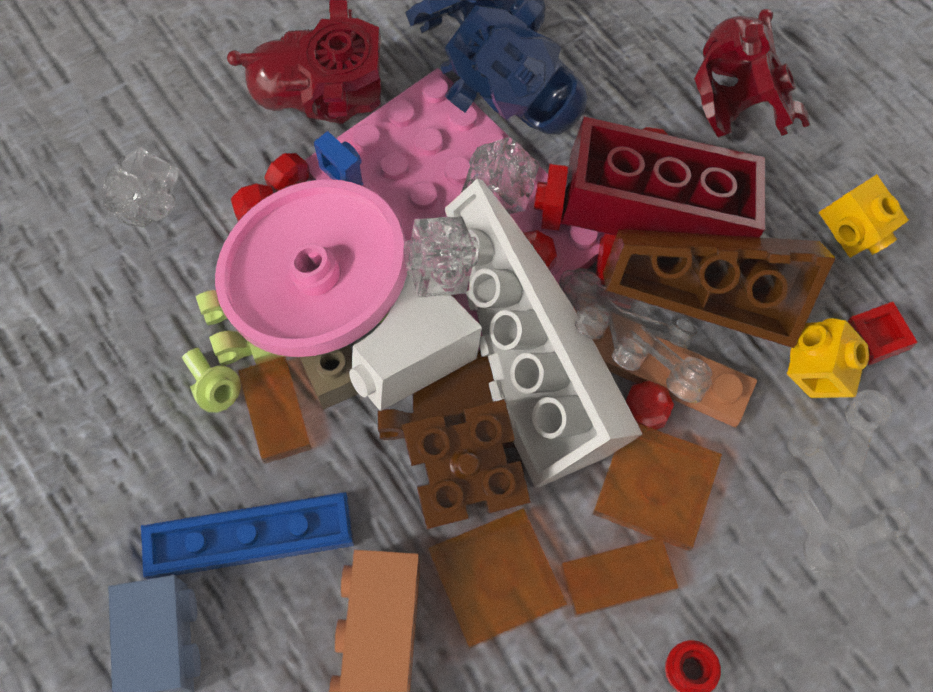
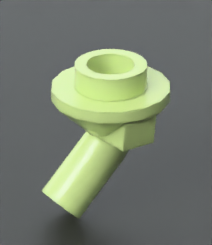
M194 348L182 356L183 361L196 380V383L190 386V389L200 408L207 412L217 413L226 410L234 404L241 389L240 378L234 370L227 366L211 368L199 348Z

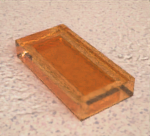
M286 357L238 370L263 463L267 464L312 450Z
M662 537L561 564V570L575 618L674 592L679 588Z

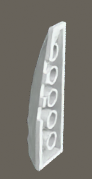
M476 179L445 207V212L459 266L466 268L469 280V290L466 291L470 310L477 311L479 323L482 326L483 336L480 337L479 347L482 357L488 356L494 379V381L489 382L493 401L505 399L515 438L513 441L535 488L541 487L605 459L643 434L598 348L548 267L485 182Z

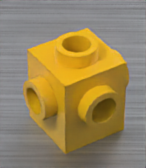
M877 174L818 212L849 258L865 249H868L874 255L897 240L893 232L909 221L897 199L891 195Z
M828 318L822 322L806 323L795 348L790 350V363L787 375L810 398L856 397L862 370L867 366L869 360L868 344L846 320Z

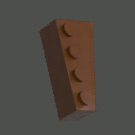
M618 229L603 270L606 291L795 348L834 263L835 256L820 241Z

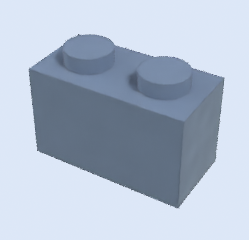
M175 575L108 586L112 692H194L193 678L200 676L201 658L198 645L196 643L191 644L190 622H194L197 619V601L193 589H188V585Z

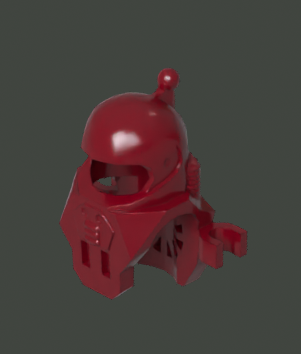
M330 0V19L321 18L314 30H289L280 39L257 46L252 53H240L237 50L230 51L227 54V61L232 66L242 65L245 67V81L249 94L258 105L265 109L282 111L286 108H294L306 113L307 118L343 124L357 113L372 112L381 104V34L379 27L359 18H353L352 9H348L349 0Z
M762 9L759 12L758 18L740 15L725 19L711 31L703 47L704 60L697 70L694 79L701 96L706 118L718 138L732 133L731 123L737 119L741 112L757 103L766 101L773 106L775 125L781 136L788 134L787 126L793 124L795 118L802 121L803 127L810 125L809 115L803 103L794 101L791 91L795 90L796 86L791 70L787 63L781 64L776 54L771 25L773 12L770 9ZM713 72L718 75L737 78L739 81L731 87L720 85L713 78Z

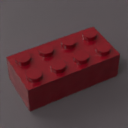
M584 116L570 153L561 224L615 236L618 229L761 237L765 231V157Z

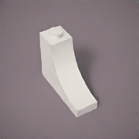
M409 251L407 276L397 301L391 307L384 321L370 335L353 345L352 369L349 372L351 382L355 390L362 397L368 396L380 411L477 359L482 326Z

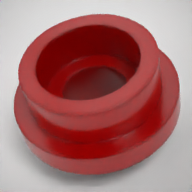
M688 640L677 644L670 650L665 661V673L670 685L677 692H711L720 680L721 666L717 655L708 645L700 641ZM687 659L696 661L700 666L701 673L696 680L688 678L683 672V663Z

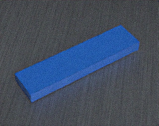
M346 492L141 525L143 577L146 579L171 575L177 576L354 546L349 500Z

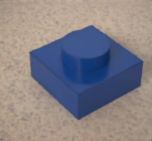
M328 131L314 141L319 168L331 179L363 185L360 169L362 160L350 143L346 141L340 143Z

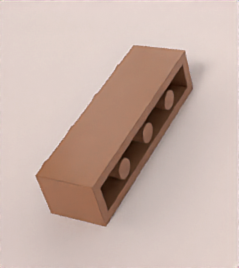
M354 550L353 564L344 565L341 578V597L349 598L347 619H338L335 633V652L343 653L341 676L332 675L329 692H411L421 568L419 554Z

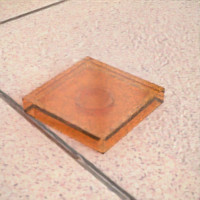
M638 424L643 435L614 452L592 515L691 551L695 544L722 454Z
M524 508L428 548L469 650L567 606V602Z

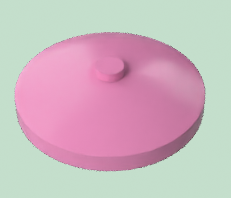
M334 179L298 183L279 190L260 201L238 221L229 233L220 251L216 265L215 287L217 298L225 316L235 329L247 341L264 351L288 357H307L329 353L363 337L390 311L397 301L406 280L409 261L408 245L401 225L391 207L379 195L368 188L356 183Z

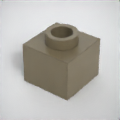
M349 345L325 354L300 357L304 370L323 410L359 394L355 390L349 375L352 369L353 353ZM339 364V366H338L335 370H332V371H327V370H326V369H329V368H331V367H333V366Z

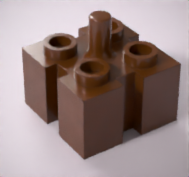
M505 399L463 409L461 414L464 423L449 427L445 425L443 414L402 424L411 466L425 463L429 482L417 485V491L427 529L469 519L466 505L483 501L485 510L488 513L531 503L521 462L516 460L507 462L502 443L515 440Z

